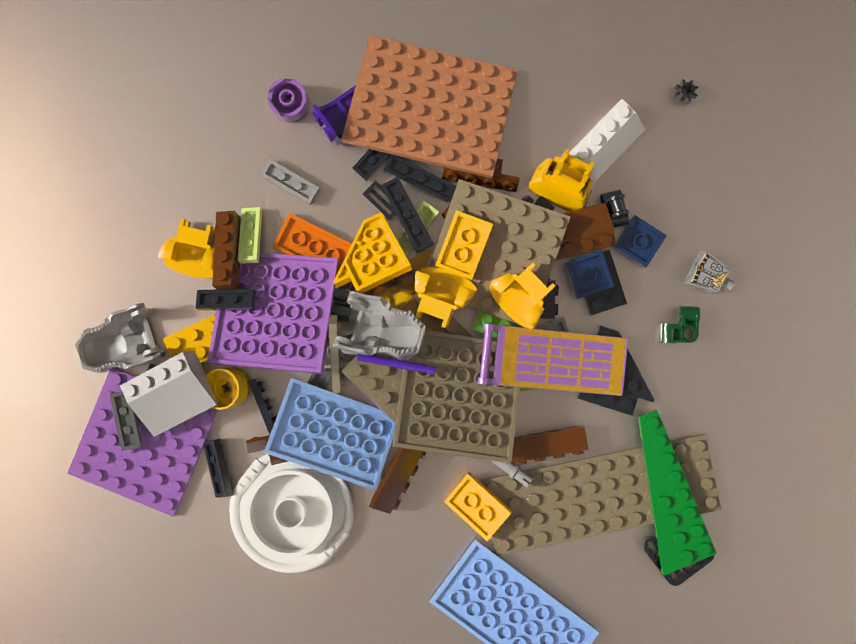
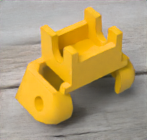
M566 149L561 158L556 156L554 160L551 158L546 159L537 167L529 183V188L548 202L564 210L572 211L585 208L593 189V180L590 179L591 173L589 172L595 163L591 161L590 164H587L570 155V150ZM555 168V170H554V172H553L552 175H550V174L546 175L548 169H549L550 171H553V169Z
M181 218L177 236H172L171 240L168 239L164 243L158 257L163 258L164 264L176 272L204 279L213 278L215 227L207 225L206 231L190 228L191 222Z
M534 263L527 267L519 276L508 273L490 282L491 294L498 305L516 323L529 329L536 327L544 311L542 307L544 302L541 299L555 287L553 283L547 287L531 271L536 267Z
M437 267L421 268L415 273V292H418V297L422 298L416 316L422 318L423 314L426 313L443 319L441 327L448 328L453 311L465 308L477 293V288L465 277Z

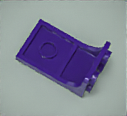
M356 85L324 106L318 107L316 104L312 106L314 109L312 114L320 127L324 125L325 128L323 130L331 143L335 141L337 146L342 143L341 139Z

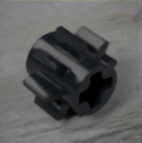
M683 79L680 85L676 84L674 87L677 91L673 97L679 99V104L682 101H686L689 104L691 98L695 99L698 96L695 93L698 86H694L693 80L686 82Z

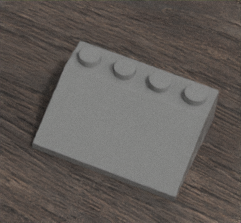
M195 351L182 352L120 385L128 405L154 437L218 405Z

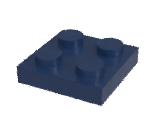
M634 215L613 248L642 267L647 268L667 235Z
M602 250L564 263L576 299L614 287Z

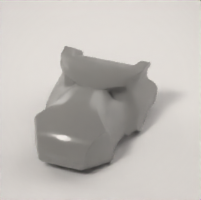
M355 291L349 293L347 303L351 305L350 308L359 311L351 340L336 336L333 344L334 348L351 355L362 354L369 356L376 353H387L401 361L419 354L426 326L412 311L395 309L382 297L365 295Z
M138 303L126 309L110 313L104 320V323L99 326L85 329L75 344L82 368L92 372L104 373L113 367L129 369L164 357L165 349L164 347H156L147 320V316L153 314L152 309L146 308L144 303Z

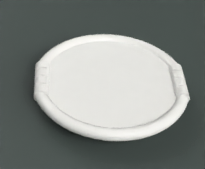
M265 454L260 458H256L233 487V495L230 501V521L233 533L245 553L258 564L268 569L282 573H300L315 569L328 563L350 535L354 518V503L350 487L345 480L290 461L271 466L269 455Z

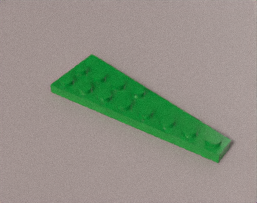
M655 409L638 416L647 470L646 476L649 483L658 555L660 557L661 572L665 576L713 556L717 552L660 415Z

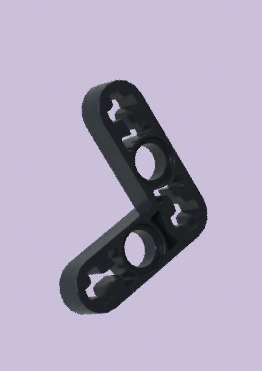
M647 536L642 541V548L662 574L661 566L658 564V552L655 554L651 548H648V542L651 541L655 543L654 547L658 551L657 539L653 536ZM715 555L701 560L700 563H694V567L690 570H687L685 567L681 568L686 572L685 574L680 572L681 570L674 571L677 574V580L672 578L671 573L663 575V577L671 585L678 586L710 563Z

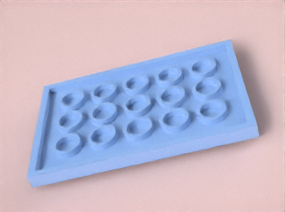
M291 378L264 453L376 490L394 437L396 423L378 408Z

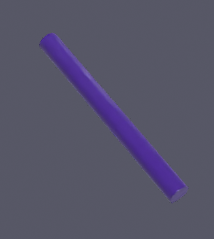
M358 354L357 361L434 375L437 371L435 366L374 355Z

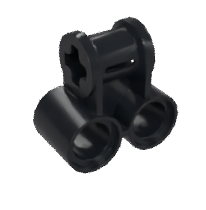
M620 189L600 194L601 203H606L614 228L629 224L628 214L630 212L627 210L624 201L625 194H622Z
M334 284V302L331 308V315H337L338 321L349 322L351 305L347 303L349 293L353 291L352 285L345 284L336 288Z

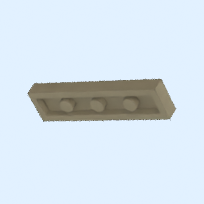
M337 315L329 316L333 393H341V386H344V374H340V369L344 368L343 357H339L341 350L333 347L336 336L342 334V324L338 322Z

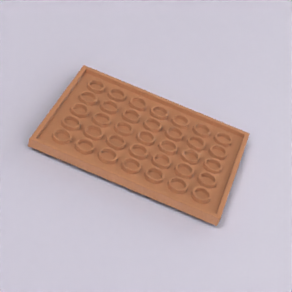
M369 35L341 140L343 143L492 178L518 70Z

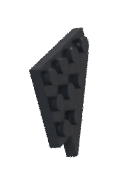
M603 326L598 328L597 335L622 338L619 331ZM628 348L622 396L578 392L577 399L633 416L638 398L654 403V398Z

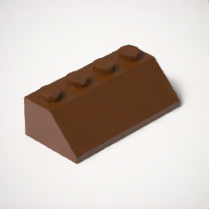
M606 203L561 213L570 216V220L556 260L616 246L614 227Z
M398 448L370 501L369 507L391 514L393 509L396 511L401 502L399 499L401 493L405 494L410 485L407 481L411 475L415 476L419 468L416 464L420 458L424 459L426 452Z

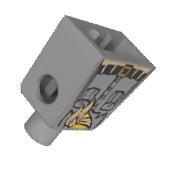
M702 251L696 258L684 285L715 294L721 288L730 292L735 282L727 278L730 271L729 267L709 252Z

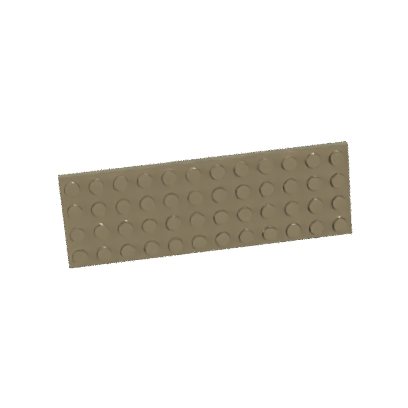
M706 434L671 440L670 442L700 514L721 510ZM643 446L524 470V472L534 478L528 488L515 478L511 479L509 474L481 479V483L513 511L492 536L495 554L499 556L655 524L651 509Z

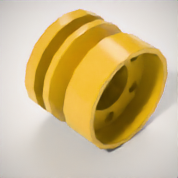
M235 367L211 370L206 374L218 402V405L213 407L214 409L221 410L240 406L250 396L251 388L248 383L250 379L241 369Z

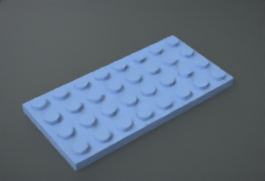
M477 539L473 541L430 599L431 604L485 644H592L600 633L596 628L501 557L497 556Z

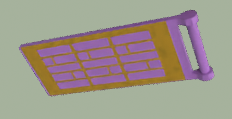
M483 324L485 333L482 363L477 383L622 396L628 346L627 338ZM493 331H498L493 378H488Z

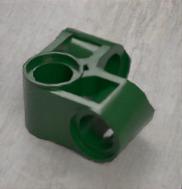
M679 306L678 324H660V343H692L696 341L699 336L700 308ZM686 329H689L692 332V337L690 339H686L684 337V331Z

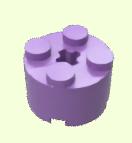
M282 78L270 86L268 104L279 119L285 122H293L301 119L306 114L309 108V99L303 86L297 80ZM286 98H289L291 101L289 103L286 102Z

